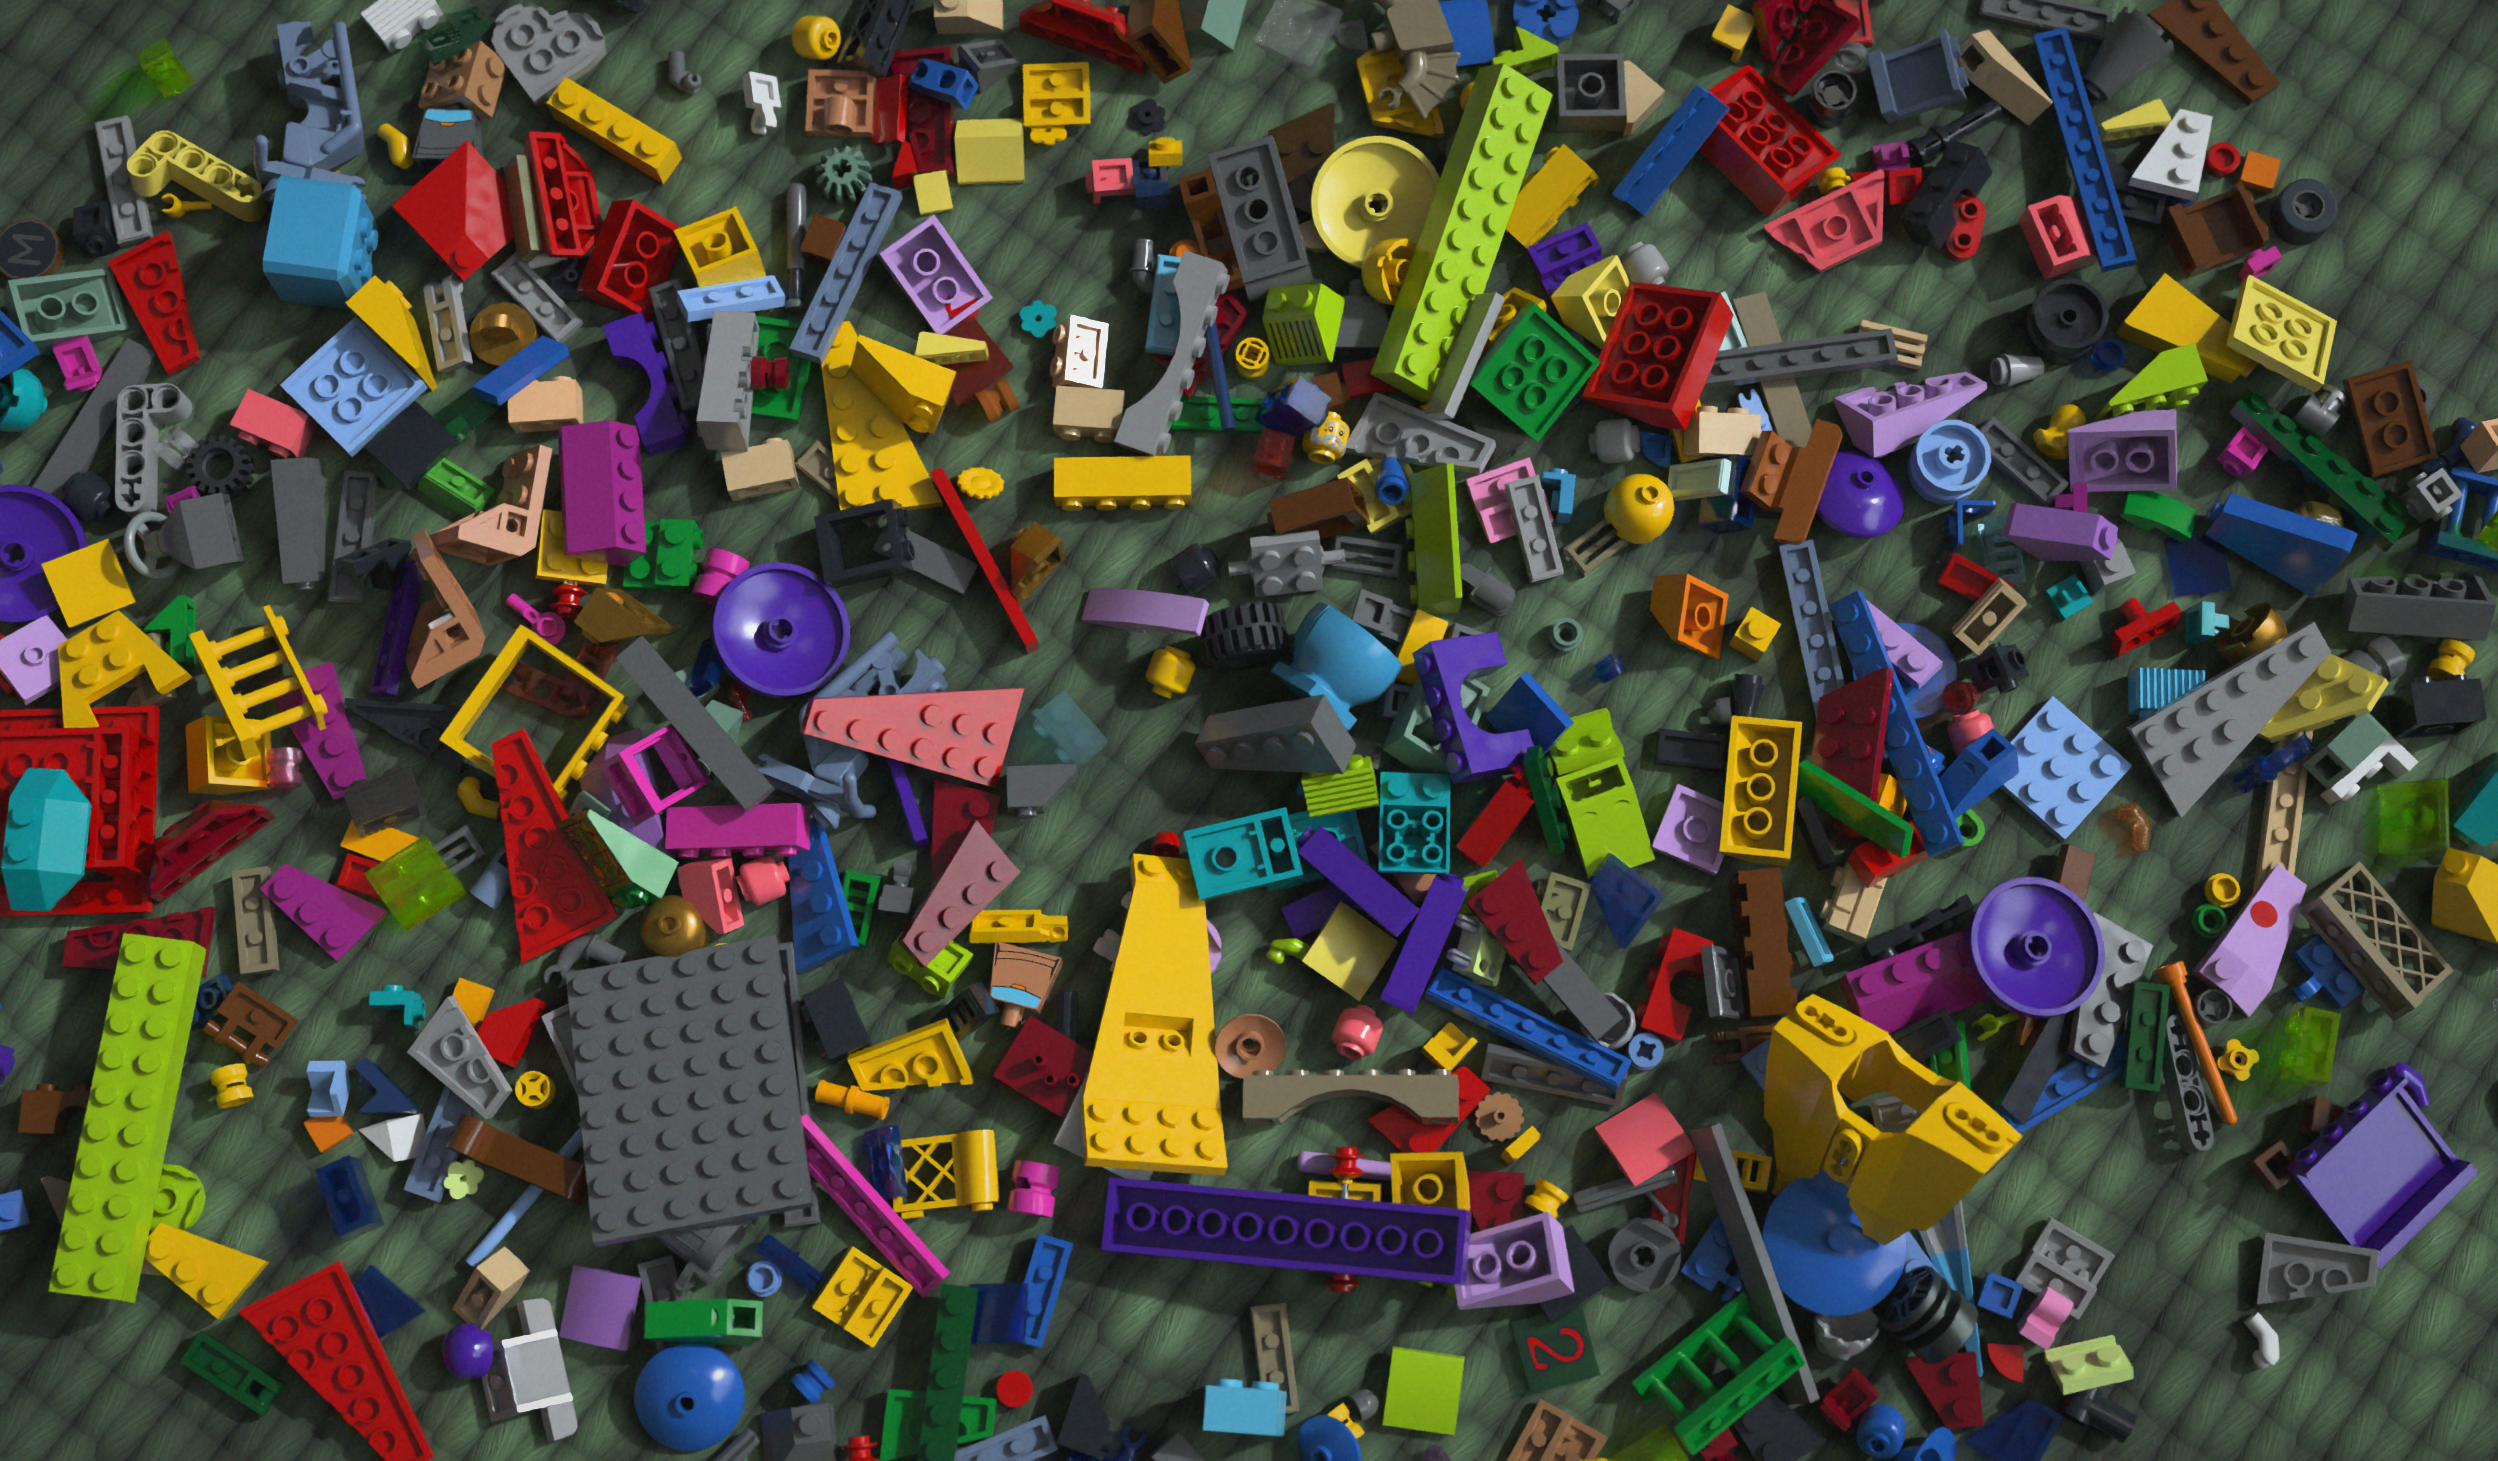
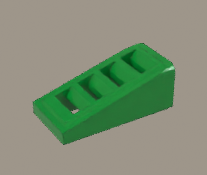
M847 869L845 870L842 889L848 910L865 913L863 919L851 917L853 925L862 927L861 932H855L858 944L866 946L882 876ZM854 881L871 885L870 890L853 888L852 883ZM849 895L868 899L867 904L848 901Z

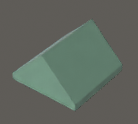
M1179 0L1186 41L1233 53L1247 0Z

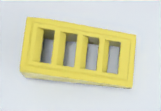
M2157 98L2102 122L2097 130L2101 142L2153 135L2164 132L2171 122V117L2161 99Z
M922 331L919 332L915 356L937 365L988 360L989 352L985 341Z

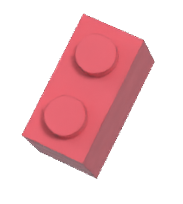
M250 389L247 390L230 422V425L239 433L237 437L239 440L254 447L258 443L268 446L270 453L282 459H287L288 456L301 458L318 427L317 422L308 413Z

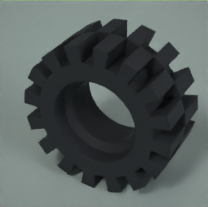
M214 435L208 436L209 443L200 440L198 444L201 448L199 450L192 448L190 453L194 457L193 459L187 458L186 464L190 466L186 471L187 475L191 478L192 484L205 496L224 493L236 499L239 497L237 491L241 489L245 493L248 490L245 486L246 482L252 484L254 481L250 473H255V466L252 464L254 460L248 451L232 437L229 439L226 435H220L219 439ZM219 457L230 458L233 463L231 473L220 480L211 478L209 467L212 462Z

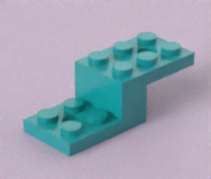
M1284 807L1183 831L1199 901L1266 886L1269 893L1325 879L1303 860L1297 852L1300 846L1296 841L1309 826L1313 830L1317 826H1322L1370 867L1356 810L1310 818L1308 810L1288 815L1287 809ZM1227 849L1235 854L1236 861L1231 867L1224 868L1217 864L1215 857L1221 850Z

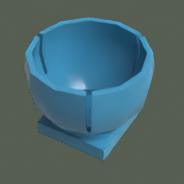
M1318 602L1306 613L1295 633L1293 663L1286 665L1278 661L1271 672L1299 698L1324 694L1345 728L1350 730L1357 721L1349 712L1350 708L1377 700L1394 684L1403 665L1390 650L1349 617L1328 604Z

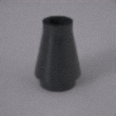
M1735 674L1734 682H1730L1734 716L1755 717L1765 685H1762V676Z

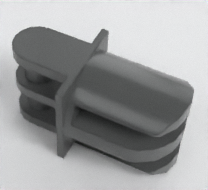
M1469 563L1460 565L1462 589L1470 594L1469 604L1473 601L1498 617L1505 616L1510 612L1515 599V591L1510 585L1493 575L1491 567L1488 568L1486 573H1483Z

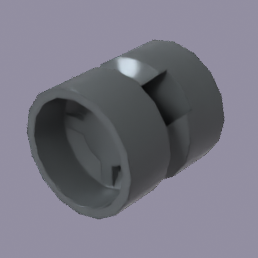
M2379 635L2363 645L2361 650H2354L2342 658L2385 677L2387 681H2391L2406 672V662L2401 651L2391 639L2383 635Z

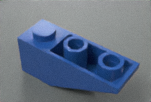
M1992 728L1962 751L1939 778L1955 819L2019 773L2017 748Z

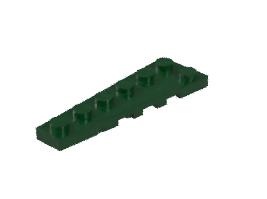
M2247 389L2229 413L2263 444L2268 446L2284 463H2295L2300 468L2304 481L2311 487L2316 484L2330 495L2327 501L2336 509H2339L2341 506L2344 507L2356 518L2353 525L2386 553L2394 545L2411 518L2407 513V506L2401 500L2393 498L2382 490L2373 479L2365 477L2354 469L2345 458L2337 456L2327 449L2318 438L2309 436L2299 429L2290 417L2279 413L2262 396L2254 394Z

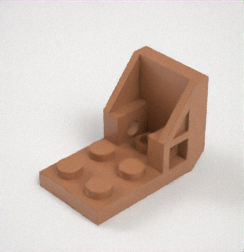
M538 445L508 456L502 469V475L505 478L503 490L497 499V505L485 512L478 511L430 534L429 537L438 551L491 566L521 557L535 548L552 448Z
M425 529L412 535L416 547L411 551L417 561L416 566L425 581L430 580L434 587L435 597L422 603L411 629L405 656L410 678L417 689L478 657L485 641V635L476 610ZM451 609L446 615L441 617L444 610Z

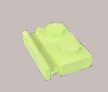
M2114 1335L2044 1350V1361L2046 1365H2049L2050 1372L2063 1395L2134 1379L2133 1366L2121 1346L2116 1344Z

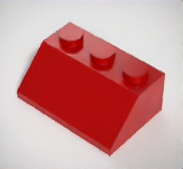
M634 199L612 201L576 291L603 307L628 315L641 312L645 320H651L654 308L648 289L666 282L680 248L674 230L681 227Z

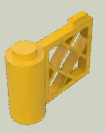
M974 1130L959 1134L889 1141L893 1208L896 1213H901L903 1220L923 1218L924 1210L959 1206H972V1212L993 1210V1204L1000 1202L994 1130ZM952 1143L953 1157L945 1167H942L930 1155L939 1144ZM930 1145L926 1151L922 1150L919 1147ZM913 1147L922 1155L910 1171L900 1164L899 1148ZM926 1160L941 1171L928 1187L914 1176ZM953 1166H954V1176H953L951 1173H949V1170H950ZM900 1171L906 1175L902 1181ZM944 1176H947L955 1183L956 1199L942 1200L933 1192ZM912 1180L924 1190V1193L915 1203L903 1204L902 1189ZM929 1195L935 1200L924 1202Z

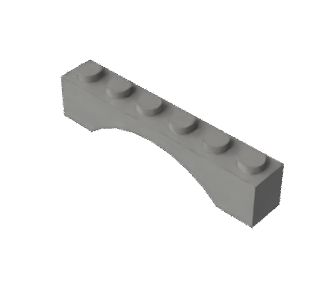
M1186 250L1184 251L1173 281L1178 295L1181 314L1180 336L1175 355L1166 373L1157 385L1139 402L1126 409L1114 441L1121 448L1144 456H1160L1161 452L1165 453L1171 440V434L1168 433L1172 421L1178 420L1182 411L1183 402L1180 399L1183 390H1188L1192 384L1194 361L1196 357L1200 358L1204 352L1206 338L1203 337L1208 325H1213L1218 312V307L1215 304L1219 293L1224 294L1229 283L1230 276L1227 274L1228 270L1222 262Z

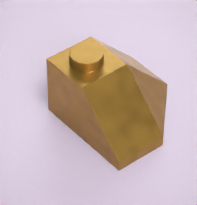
M1035 522L1028 529L1023 527L1012 539L1011 586L1012 594L1019 606L1066 559L1062 539Z

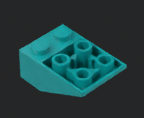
M1380 773L1378 806L1379 873L1444 875L1445 872L1450 873V774Z

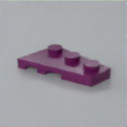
M286 863L260 888L263 893L337 962L389 912L380 906Z

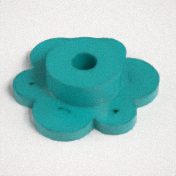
M1038 300L1034 301L1032 306L1023 307L1020 310V318L1023 321L1021 325L1022 330L1031 332L1038 339L1045 337L1048 330L1052 331L1056 328V321L1054 320L1057 315L1056 308L1050 304L1043 305Z

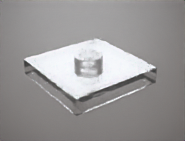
M1276 0L1254 39V43L1264 50L1313 71L1343 17V12L1320 0Z

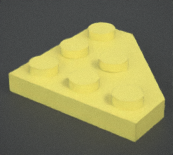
M2330 653L2256 736L2274 743L2286 739L2285 736L2302 730L2309 732L2335 724L2334 720L2351 715L2357 717L2370 713L2389 683L2385 677Z

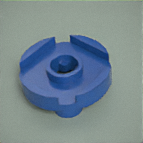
M1516 0L1513 8L1512 23L1514 29L1515 27H1520L1558 47L1561 42L1567 38L1569 39L1574 34L1577 27L1579 10L1575 0ZM1543 10H1548L1554 17H1550L1548 22H1542V17L1536 14Z

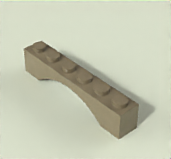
M1371 1069L1360 1070L1358 1075H1344L1342 1070H1325L1323 1075H1309V1072L1306 1070H1290L1288 1075H1274L1273 1071L1255 1070L1252 1072V1076H1243V1119L1246 1125H1282L1294 1114L1315 1103L1332 1098L1351 1096L1374 1098L1391 1103L1410 1113L1423 1124H1459L1458 1075H1451V1071L1446 1069L1430 1070V1075H1415V1071L1409 1069L1395 1070L1394 1075H1380V1071Z

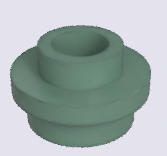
M1560 618L1549 629V641L1555 649L1561 652H1571L1577 649L1582 642V627L1574 619ZM1561 631H1568L1572 638L1569 641H1564L1560 638L1559 633Z

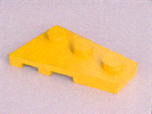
M947 1018L848 1056L849 1065L861 1091L905 1088L906 1085L928 1084V1087L942 1086V1083L961 1082V1085L974 1084V1077Z
M160 1223L148 1237L144 1256L147 1261L217 1319H222L270 1263L165 1223Z

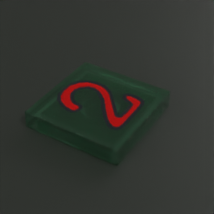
M1582 1306L1553 1325L1545 1314L1511 1322L1530 1394L1601 1375Z

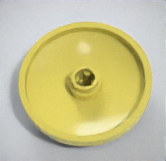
M1369 136L1353 140L1337 149L1325 161L1316 176L1311 192L1310 208L1317 235L1327 250L1337 259L1351 267L1362 270V263L1366 253L1373 245L1390 238L1409 239L1410 243L1417 244L1440 177L1429 159L1407 142L1386 136ZM1373 201L1379 202L1382 206L1381 211L1375 213L1374 208H1370V203Z

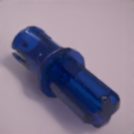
M766 1235L757 1246V1252L781 1269L780 1274L782 1276L787 1274L807 1289L809 1293H812L816 1285L824 1277L823 1273H820L799 1257L801 1254L799 1251L794 1253L772 1235Z

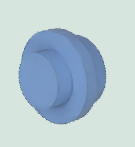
M770 1261L754 1263L746 1274L748 1289L759 1297H768L775 1294L782 1284L781 1270Z

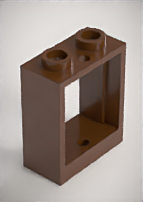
M1348 477L1269 500L1271 512L1267 513L1268 524L1271 531L1276 532L1278 535L1318 530L1320 539H1324L1371 524L1363 492Z

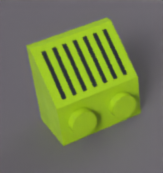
M1322 283L1269 288L1262 321L1276 364L1279 366L1332 362L1345 298Z

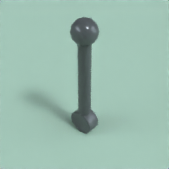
M1652 1191L1645 1193L1663 1216V1224L1669 1228L1676 1227L1679 1222L1678 1217L1675 1214L1669 1213Z

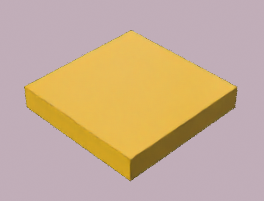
M110 539L41 564L69 628L137 603Z

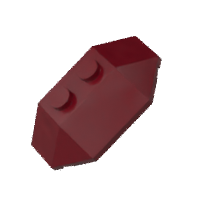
M218 800L200 804L192 811L190 818L181 824L177 823L170 826L163 832V837L155 843L146 888L147 894L162 903L274 820L276 816L273 812L262 805Z

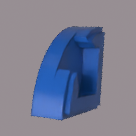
M1639 432L1640 452L1643 457L1654 467L1669 471L1673 435Z

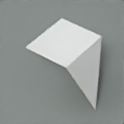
M423 1114L390 1119L358 1129L394 1162L416 1158L426 1135Z

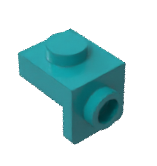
M383 985L381 986V991H370L369 1005L377 1010H404V1026L411 1030L420 1029V1021H424L426 1015L425 1001L421 1000L420 994L412 990L403 991V986Z

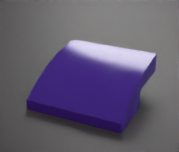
M1587 222L1527 248V254L1555 314L1559 312L1551 296L1566 278L1603 260L1601 255L1602 248Z

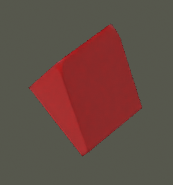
M908 141L902 142L892 174L895 189L913 186V176L918 175Z

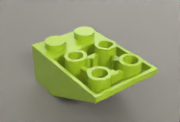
M2195 343L2162 351L2105 405L2092 423L2137 411L2163 410L2167 408L2178 411L2188 407L2191 399L2199 395V390L2208 381Z
M1622 756L1555 779L1553 788L1558 787L1562 800V807L1560 809L1564 818L1568 820L1571 837L1589 883L1655 860L1636 792Z

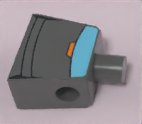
M460 102L444 106V109L429 108L425 111L413 152V159L421 171H432L467 140L483 157L481 127L475 113L472 110L464 109V105Z

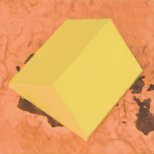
M1023 118L957 120L955 151L958 185L1025 183Z

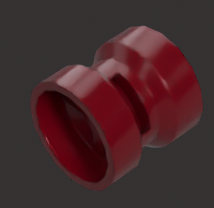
M764 356L752 357L751 386L753 390H764L766 387H774L776 391H788L790 380L788 357H776L774 360H767Z

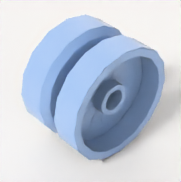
M1961 420L1940 421L1931 425L1921 435L1917 444L1911 450L1907 461L1908 479L1913 489L1927 501L1938 505L1955 504L1957 500H1965L1987 475L1991 463L1990 446L1984 434L1972 424Z

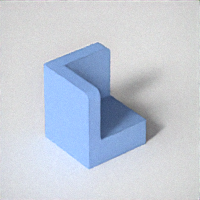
M309 1061L306 1072L312 1093L307 1108L308 1115L310 1117L344 1116L352 1085L345 1061Z

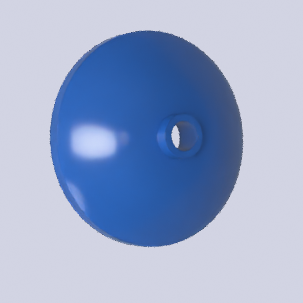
M681 1342L662 1349L644 1366L635 1388V1408L639 1421L646 1432L660 1444L679 1451L703 1450L722 1441L738 1423L745 1401L743 1379L735 1363L721 1350L703 1343ZM683 1397H690L694 1401V1405L686 1408L681 1404V1399Z

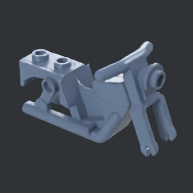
M292 21L277 25L278 39H272L274 58L282 59L283 69H276L279 89H287L289 103H292L293 107L309 110V112L300 124L295 122H288L286 124L283 162H267V138L263 135H258L254 139L253 163L256 178L260 184L266 186L262 191L263 199L272 205L277 180L281 175L366 187L364 180L358 176H348L328 171L362 153L365 144L347 29L344 22L333 23L334 40H327L320 49L306 57L300 56V54L306 47L314 44L311 22ZM331 77H340L342 89L321 83ZM358 189L362 193L366 203H368L363 190Z
M889 630L813 698L869 696L868 693L879 683L881 685L879 695L944 691L948 688V683L943 676L946 669L933 655L927 658L917 649L915 651L918 658L916 671L907 684L901 688V675L897 667L908 657L898 646L893 649L899 644V641ZM808 702L799 712L800 726H802ZM803 734L814 776L772 759L769 755L762 754L757 756V759L762 763H766V766H755L763 776L774 779V781L767 780L775 790L812 804L815 810L811 814L824 829L829 825L834 829L838 827L841 811L851 814L856 818H873L877 813L873 805L862 804L857 795V780L869 764V760L863 750Z

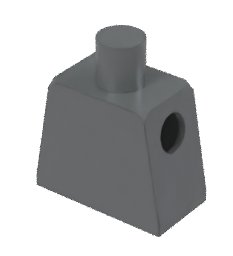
M1354 279L1349 281V296H1342L1345 298V304L1333 358L1376 357L1388 327L1385 304L1379 303L1372 296H1369L1362 279Z

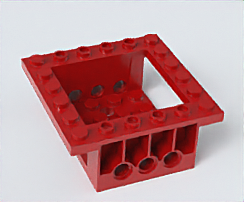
M155 705L91 707L100 727L64 728L62 708L0 710V788L3 789L0 793V873H2L1 866L9 797L27 768L65 770L92 804L85 870H96L114 878L112 882L76 883L65 896L56 902L55 907L50 912L12 910L6 886L0 885V918L153 913V898L147 894L146 888L155 847L159 707Z

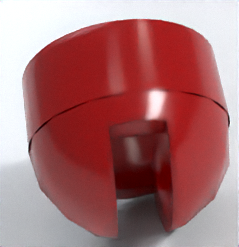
M1161 831L1155 835L1152 843V854L1154 856L1173 858L1179 856L1180 839L1173 831L1168 833Z

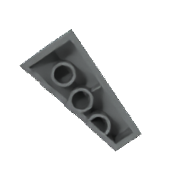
M2466 571L2465 577L2454 578L2451 572L2438 573L2437 579H2425L2420 574L2407 575L2404 581H2397L2391 576L2349 578L2339 614L2347 631H2352L2356 634L2363 635L2369 632L2386 633L2393 637L2415 635L2426 639L2443 637L2469 642L2487 639L2496 603L2478 571Z

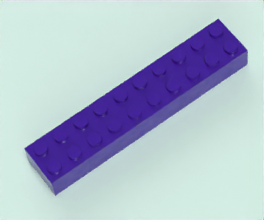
M1109 1177L1101 1250L1123 1254L1466 1286L1472 1212L1466 1209Z

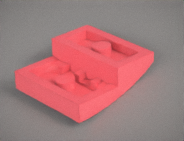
M1655 1092L1594 1127L1598 1138L1614 1156L1618 1167L1634 1187L1696 1151L1679 1123Z

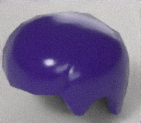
M461 1323L451 1328L442 1342L443 1363L446 1369L457 1378H482L488 1373L492 1364L493 1345L491 1335L487 1330L476 1328L477 1324Z

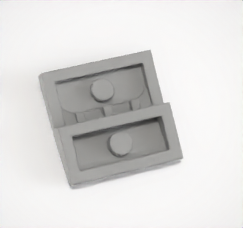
M2049 1216L2021 1266L2015 1282L2022 1284L2024 1288L2036 1295H2039L2046 1286L2050 1287L2073 1302V1307L2069 1314L2079 1320L2096 1293V1286L2114 1258V1254Z

